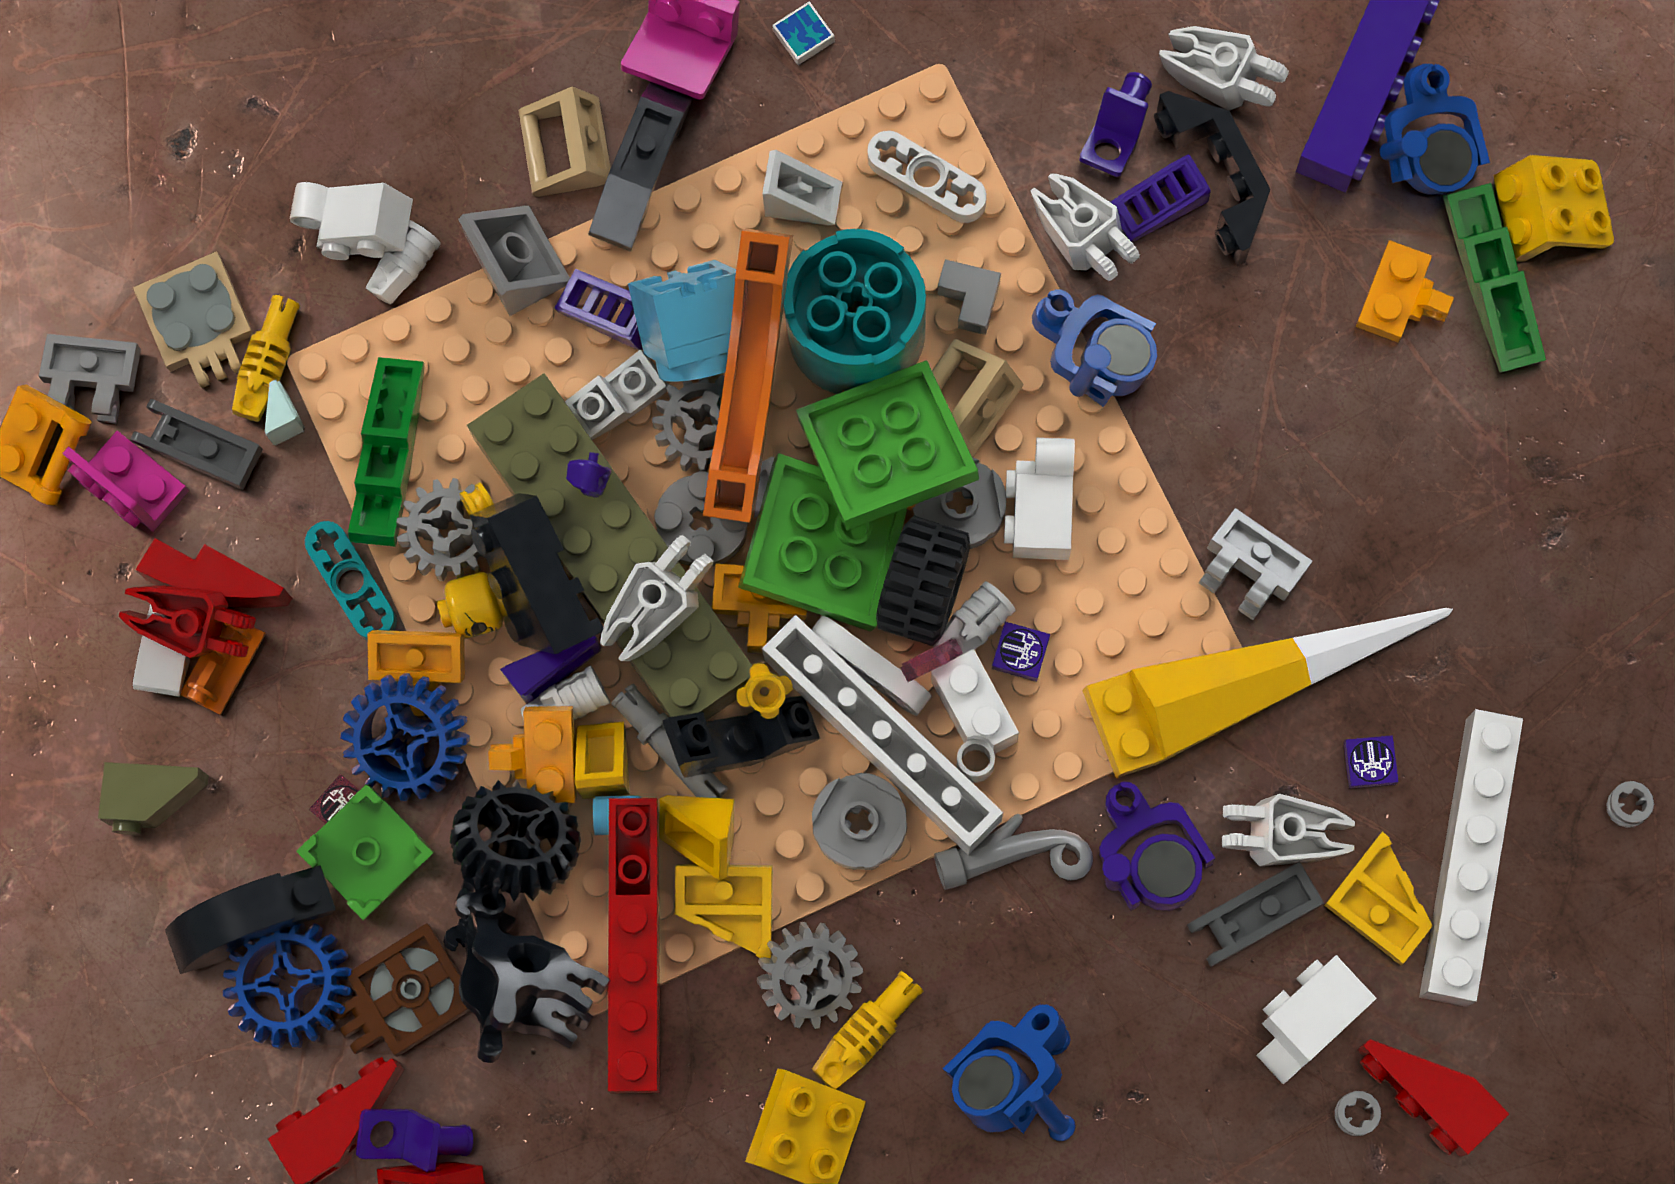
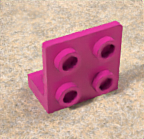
M649 0L648 14L621 61V70L693 98L703 99L737 37L740 1Z
M119 431L113 434L89 463L69 446L62 453L73 464L67 471L100 501L103 500L114 509V512L134 529L142 523L154 532L189 492V489Z

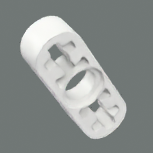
M882 131L870 140L868 144V163L877 175L958 222L970 223L981 217L986 207V190L979 180L897 132ZM891 146L896 147V157L908 164L909 156L914 157L909 162L905 175L900 174L902 172V163L896 159L889 158L886 162L880 161V148L887 151ZM929 166L936 169L940 175L937 184L932 187L918 185L913 176L919 168ZM948 179L953 180L951 182V190L964 196L968 191L973 192V202L975 205L967 203L963 208L958 207V197L946 190L944 198L939 197L944 192Z
M821 616L811 629L867 683L907 712L917 716L932 697L917 681L832 619Z

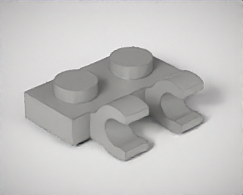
M47 334L39 378L43 383L51 384L48 392L50 398L73 410L75 407V386L96 388L91 413L98 415V422L117 424L120 410L119 391L133 392L141 348L134 342Z
M1235 508L1207 546V549L1217 556L1207 567L1206 573L1199 581V584L1215 593L1232 568L1235 567L1256 582L1238 608V611L1254 620L1272 593L1285 601L1308 570L1312 560Z

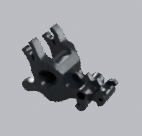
M475 877L464 878L461 886L462 889L455 902V911L461 919H459L457 926H453L446 931L443 942L445 947L451 951L457 950L458 943L466 949V963L459 980V993L463 1004L476 1015L480 1023V1038L476 1049L477 1057L486 1063L497 1061L503 1047L502 1032L509 1030L518 1031L522 1034L546 1036L570 1049L578 1036L568 1030L566 1024H574L578 1028L586 1030L593 1019V1015L588 1013L593 1001L582 992L581 988L588 987L596 993L602 994L610 979L602 973L582 966L572 960L563 947L534 935L514 936L507 933L514 926L516 918L504 913L506 899L503 894L500 893L494 899L491 887L486 886L476 891Z

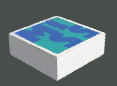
M810 1L772 25L773 32L797 65H800L835 42L834 34Z

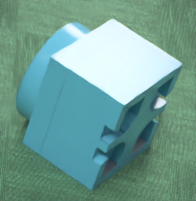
M717 260L689 266L687 268L688 273H681L676 270L667 272L668 280L663 282L661 276H653L628 283L644 355L655 360L659 379L679 382L725 373L732 322L735 268Z

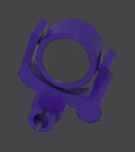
M1120 782V784L1114 785L1106 796L1105 809L1116 829L1111 831L1102 840L1099 847V856L1103 862L1102 870L1105 875V886L1110 891L1119 890L1130 911L1138 908L1140 901L1155 910L1170 911L1183 907L1194 897L1200 885L1202 866L1204 869L1212 866L1215 861L1214 855L1179 803H1163L1150 808L1135 784ZM1121 796H1127L1133 803L1129 808V806L1120 805L1116 799ZM1164 824L1180 826L1188 839L1186 840L1175 834H1159L1150 837L1137 847L1131 863L1126 856L1118 854L1122 847L1139 834Z

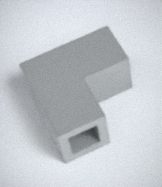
M945 259L938 283V295L963 301L958 319L959 329L986 335L1000 285L1001 273Z

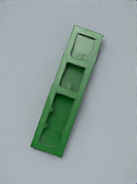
M1488 183L1444 195L1443 199L1466 279L1499 371L1505 372L1545 361L1546 357L1524 270L1518 271L1508 227H1502L1492 184Z
M378 357L361 431L363 447L354 482L356 497L348 529L350 542L396 547L400 529L396 522L397 518L402 517L403 503L406 499L419 417L425 368L423 361Z

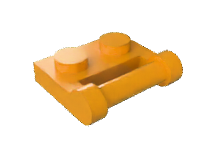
M27 384L18 386L0 427V477L31 493V496L39 502L52 506L57 505L62 494V490L59 487L70 463L62 453L68 446L75 451L80 437L87 435L92 424L91 420ZM59 423L63 431L44 476L41 478L36 473Z

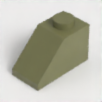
M104 762L98 819L112 826V832L140 835L141 827L157 828L206 787L209 775L197 767Z

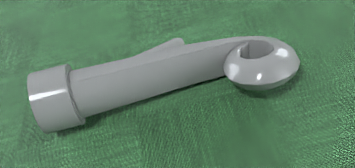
M1016 814L1003 826L988 835L970 855H967L962 849L957 850L955 847L934 853V859L944 890L965 885L968 879L1049 850H1051L1050 861L1054 872L1063 879L1077 880L1084 877L1090 871L1093 855L1087 842L1078 834L1066 830L1049 829L1012 836L1023 821L1022 815ZM1065 848L1075 852L1078 857L1076 865L1070 866L1063 862L1062 852Z

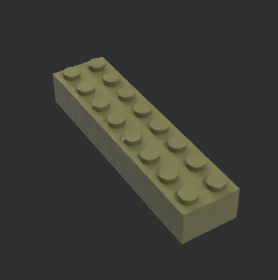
M543 373L473 420L467 427L474 441L512 495L522 493L538 497L564 548L562 552L558 553L563 568L571 579L579 578L584 588V591L581 592L604 625L606 616L635 564L657 562L668 549V546L548 377ZM589 452L598 453L597 463L610 468L612 471L603 494L597 498L584 495L580 489L574 487L566 479L569 461L578 459L588 460ZM679 562L671 570L680 578L686 573ZM695 587L694 590L698 593L699 607L656 647L629 662L668 717L703 712L706 720H708L737 700L736 692L747 683L750 677L749 669L752 664L698 588ZM632 624L616 641L622 652L634 635Z

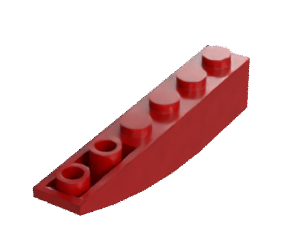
M609 798L608 978L610 981L608 983V1092L611 1094L660 1093V933L657 798Z

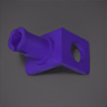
M1138 72L1128 73L1119 91L1110 87L1106 89L1095 126L1079 157L1080 162L1115 177H1119L1122 174L1138 142L1148 109V103L1144 100L1151 91L1152 83L1145 75ZM1100 143H1111L1118 148L1120 155L1114 160H1105L1096 154L1094 148Z
M364 1109L360 1115L356 1156L361 1159H404L426 1172H434L437 1155L468 1156L473 1147V1132L470 1126H440L439 1123L412 1109ZM381 1121H389L393 1126L392 1139L384 1147H374L370 1140L373 1127Z

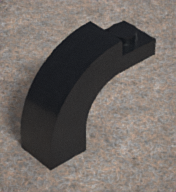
M321 865L284 876L277 873L221 893L179 915L167 926L165 932L179 973L183 974L223 962L229 957L231 952L248 942L281 929L331 915L336 908Z

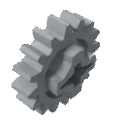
M720 375L715 383H709L708 377L699 379L698 383H692L691 380L683 381L684 387L680 390L669 384L666 388L670 400L657 399V410L664 414L663 416L652 418L653 427L658 430H664L655 436L658 447L669 445L665 451L666 459L670 462L680 456V466L685 472L691 467L692 463L698 464L699 471L707 472L708 464L711 462L713 449L704 450L714 445L725 378L723 375ZM702 396V398H699L692 402H686L692 398ZM706 416L711 418L712 426L705 424L701 430L696 429L695 421L703 422ZM673 422L679 428L686 431L683 444L679 442L673 433Z
M453 478L449 488L446 489L442 487L438 479L433 480V491L430 493L418 487L416 492L420 500L416 504L405 500L403 505L410 515L409 517L397 518L396 522L401 529L407 531L398 536L397 540L401 547H411L404 554L408 562L411 564L420 560L418 570L424 576L432 568H435V574L439 581L445 580L448 571H453L457 579L463 577V568L467 566L478 573L481 569L477 559L480 556L486 557L478 552L471 537V530L474 529L472 520L464 519L463 503L459 496L462 490L459 480ZM471 484L465 491L471 493L474 491L475 486ZM440 504V506L431 511L429 514L426 513L432 507ZM449 522H454L457 530H450L448 537L443 538L439 529H447ZM418 536L423 537L424 540L433 541L432 549L434 550V555L429 554L421 547ZM471 546L466 552L462 553L459 556H456V554L463 550L465 547Z
M800 922L799 934L794 936L787 928H784L782 936L785 941L779 945L769 940L767 946L773 953L772 957L759 958L758 961L761 968L767 972V974L757 977V983L760 988L767 989L762 995L764 1002L768 1007L776 1005L774 1013L781 1021L790 1014L791 1022L797 1028L801 1027L805 1018H809L815 1029L820 1028L821 1017L827 1015L835 1023L838 1021L835 1009L841 1006L851 1010L853 1005L847 998L848 993H860L862 989L858 982L852 979V977L863 973L861 965L858 962L852 961L858 955V952L852 944L844 946L846 938L839 930L829 937V929L824 923H820L815 933H812L806 922ZM829 951L836 955L840 971H836L833 967L828 966L830 961ZM816 968L818 975L809 976L807 981L804 982L801 978L802 975H811L813 969ZM780 979L784 980L786 984L792 985L790 990L791 1000L782 993Z

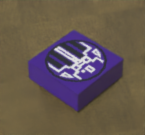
M1005 621L992 669L1037 682L1050 634Z
M1393 735L1346 739L1343 742L1349 789L1388 786L1398 783Z

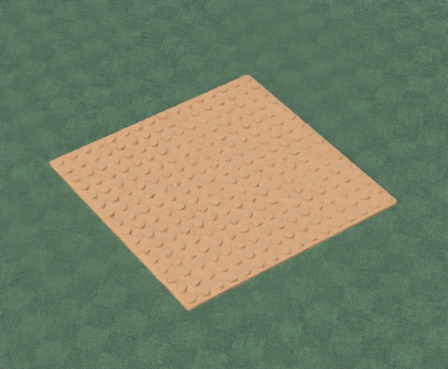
M935 64L653 191L647 214L631 251L589 236L588 233L593 219L548 239L570 278L574 270L578 269L629 290L628 283L653 276H661L663 282L668 280L667 272L676 270L681 273H688L687 268L689 266L717 260L736 269L741 231L746 228L793 235L789 270L803 250L806 251L817 242L836 235L835 231L865 229L881 233L904 247V251L916 264L924 280L926 292L925 341L921 356L916 364L927 360L931 370H933L954 339H958L1006 360L1024 384L973 458L978 459L979 463L986 465L991 471L993 469L1001 478L1006 491L1007 470H1016V460L1035 461L1037 437L1075 440L1072 533L1069 560L1013 558V544L1004 543V516L1000 529L993 538L969 550L963 577L948 620L949 622L952 615L986 581L1002 592L1015 607L1016 611L1006 618V622L1050 634L1037 682L992 669L1004 623L997 628L993 635L988 637V640L983 645L975 649L977 656L1019 731L1017 743L995 754L994 770L990 777L982 782H972L1003 812L1002 822L997 827L1005 824L1016 814H1027L1114 773L1082 691L1087 685L1130 672L1136 668L1242 648L1215 593L1199 584L1205 573L1116 398L1111 396L1103 408L1086 394L1076 397L1070 392V382L1055 373L1051 368V355L1056 344L1035 330L1032 324V314L1037 304L1043 298L1048 297L1047 295L1050 291L1059 289L945 65ZM882 131L897 132L979 180L986 190V207L981 217L970 223L958 222L877 175L868 163V144L870 140ZM891 146L887 151L879 149L880 161L886 162L887 159L894 158L902 163V172L900 174H906L907 166L914 158L913 156H909L908 164L896 157V147ZM778 150L842 181L834 225L828 226L765 217L762 193L770 151ZM924 166L915 172L913 178L922 187H932L937 184L940 175L933 167ZM949 178L944 192L939 197L944 198L945 192L948 190L958 197V207L963 208L967 203L975 205L973 202L974 193L968 191L964 196L951 190V182L953 180ZM945 259L1001 273L1000 285L986 335L959 329L958 319L963 301L938 295V283ZM482 268L293 353L289 356L287 365L352 510L356 497L354 482L363 447L361 431L378 357L423 361L425 366L413 458L405 500L416 504L420 500L416 492L418 487L430 493L433 491V480L438 479L442 487L446 489L449 488L452 479L456 478L461 484L462 491H465L471 484L475 485L481 482L493 503L496 504L513 495L474 441L467 425L543 373L548 377L563 400L566 401L598 375L606 377L639 350L557 312L554 308L565 287L509 316ZM586 288L577 308H583L592 291L591 288ZM603 295L593 315L598 316L608 296ZM854 301L853 306L848 307V311L856 313L857 308L862 306V302ZM620 303L611 322H616L624 304ZM783 307L762 461L770 457H776L780 453L818 466L798 420L796 409L836 394L814 384L796 364L789 346ZM1082 332L1078 335L1072 351V360L1078 367L1081 366V356L1087 344ZM964 359L941 390L951 412L981 371ZM725 373L708 377L709 383H715L716 379L720 375L725 376ZM699 379L691 381L692 383H698ZM667 381L668 384L676 387L678 390L684 387L683 381ZM668 392L664 393L658 399L669 401L670 397L668 395ZM702 396L692 398L686 402H692L694 400L702 398ZM656 399L623 423L592 441L657 531L654 514L661 496L674 482L699 472L698 464L692 463L686 472L683 471L680 466V456L670 462L666 459L665 451L669 445L658 447L655 436L664 430L655 429L652 418L663 416L664 414L657 410ZM707 416L703 422L695 421L697 430H701L705 424L712 426L711 418ZM673 422V433L679 442L683 444L686 431L679 428ZM714 445L711 446V447L705 448L704 451L712 450L713 447H714ZM962 492L953 493V500L947 502L946 505L948 509H955L957 514L966 513V507L973 505L972 499H964ZM1006 498L1005 515L1014 516L1015 498ZM440 504L432 507L426 513L429 514L431 511L440 506ZM463 505L464 519H471ZM404 507L402 517H409L410 514ZM913 508L911 510L907 509L903 527L914 516ZM700 511L692 514L694 519L690 526L692 529L697 530L699 527H703L708 531L713 527L710 521L711 517L703 516V513ZM758 517L753 518L748 523L746 540L742 548L734 557L723 564L745 565ZM449 522L447 529H439L443 538L448 537L450 530H457L454 522ZM400 528L398 536L407 531ZM418 536L421 547L429 554L434 555V550L432 549L433 541L424 540L423 537ZM398 540L396 547L368 544L406 631L456 633L453 626L444 628L437 601L445 599L444 589L447 582L457 579L454 572L448 571L445 580L439 581L435 574V568H432L424 576L418 570L420 560L410 564L404 554L411 547H401ZM471 546L465 547L463 550L458 552L456 556H459L462 553L466 552ZM480 556L477 559L481 569L478 573H490L491 570L486 558ZM680 563L685 572H687L690 566ZM469 566L463 568V577L476 574ZM715 566L708 570L696 586L711 608ZM564 569L569 581L572 580L566 572V570ZM582 593L577 594L589 621L599 618ZM807 611L806 620L802 621L812 629L822 615ZM716 614L752 666L756 663H763L771 673L780 676L764 661L762 653H747L749 627L737 626L738 615ZM504 617L503 626L499 630L465 639V680L461 683L440 682V685L446 688L445 694L441 699L446 704L452 699H456L459 702V705L452 711L453 716L462 715L467 717V723L457 729V731L470 735V741L459 748L467 753L465 763L478 790L480 786H483L492 791L493 786L498 780L506 788L511 787L516 781L514 770H489L488 750L491 748V744H513V735L524 734V719L521 714V708L526 703L500 669L540 651L514 642L507 632ZM780 618L779 629H768L767 643L791 619ZM832 619L917 681L931 694L930 700L920 713L915 716L870 685L957 768V754L964 742L931 682V671L948 661L933 646L880 630L878 626L870 632ZM602 632L599 633V634H597V635H595V636L597 637L599 643H600V640H601V634H602ZM615 642L612 646L600 644L602 648L599 653L566 677L568 679L573 674L580 673L591 665L610 700V704L601 706L598 710L589 712L586 716L574 720L575 763L577 726L624 722L630 795L624 796L658 799L661 986L742 947L731 941L728 942L712 934L710 930L701 925H695L675 914V866L677 864L695 863L659 839V798L666 795L696 796L648 743L643 745L637 739L639 734L617 708L612 706V701L619 693L623 692L625 694V688L635 684L637 690L659 714L664 713V710L629 661L622 662L618 659L622 650ZM767 687L760 689L761 695H766L769 692ZM792 687V691L785 698L801 695ZM735 700L706 721L748 715L755 709L752 706L743 707ZM808 702L809 710L820 736L819 740L752 766L713 773L723 785L728 787L727 792L721 799H734V839L729 865H773L772 933L934 857V853L958 846ZM977 750L968 752L962 759L964 766L974 772L984 770L989 764V759L985 753ZM856 773H869L888 781L898 791L906 808L907 832L902 846L890 860L880 864L873 870H852L835 864L823 854L813 834L812 811L820 792L830 782L838 778L841 779L846 776L855 775ZM518 779L521 787L527 788L526 779ZM577 791L575 803H568L569 815L577 816V831L580 832L581 837L580 848L577 851L579 853L577 864L573 867V870H570L569 877L565 880L564 884H556V888L553 889L551 895L539 890V894L534 901L526 894L525 897L545 941L565 948L572 960L582 966L592 968L608 978L609 835L594 834L593 799L595 798L582 799ZM862 809L858 815L851 812L848 814L846 819L852 824L851 832L858 834L860 830L869 831L873 825L868 821L870 813L867 810ZM547 838L540 841V848L544 853L551 849ZM608 985L602 994L596 993L588 987L581 988L582 992L593 1001L588 1013L595 1017L608 1010Z

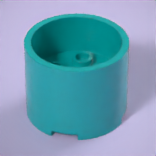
M865 229L835 231L836 235L817 242L806 251L803 250L797 256L788 272L784 311L791 353L796 364L808 379L822 389L834 394H839L843 390L847 391L915 365L924 347L926 330V292L924 280L916 264L904 251L903 246L888 236ZM854 301L862 302V306L857 308L856 313L848 311V307H852Z

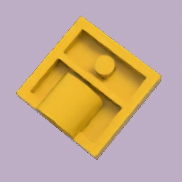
M778 1068L745 1162L803 1184H838L866 1101Z

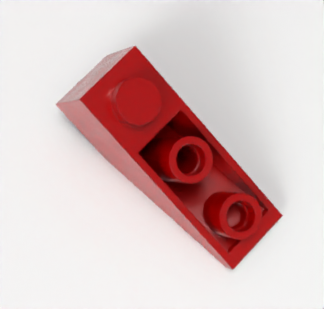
M1372 1039L1364 1042L1357 1049L1364 1057L1360 1064L1366 1072L1379 1083L1385 1079L1398 1092L1394 1097L1398 1105L1413 1119L1420 1115L1433 1129L1429 1133L1431 1139L1448 1155H1451L1453 1152L1459 1157L1468 1155L1509 1115L1501 1104L1474 1077Z
M383 1057L373 1060L358 1071L361 1078L346 1088L342 1084H338L328 1089L317 1098L319 1106L305 1115L300 1110L296 1111L275 1125L278 1132L269 1137L268 1141L294 1184H317L348 1164L356 1151L361 1112L364 1109L382 1108L404 1072V1068L399 1061L391 1058L385 1062Z

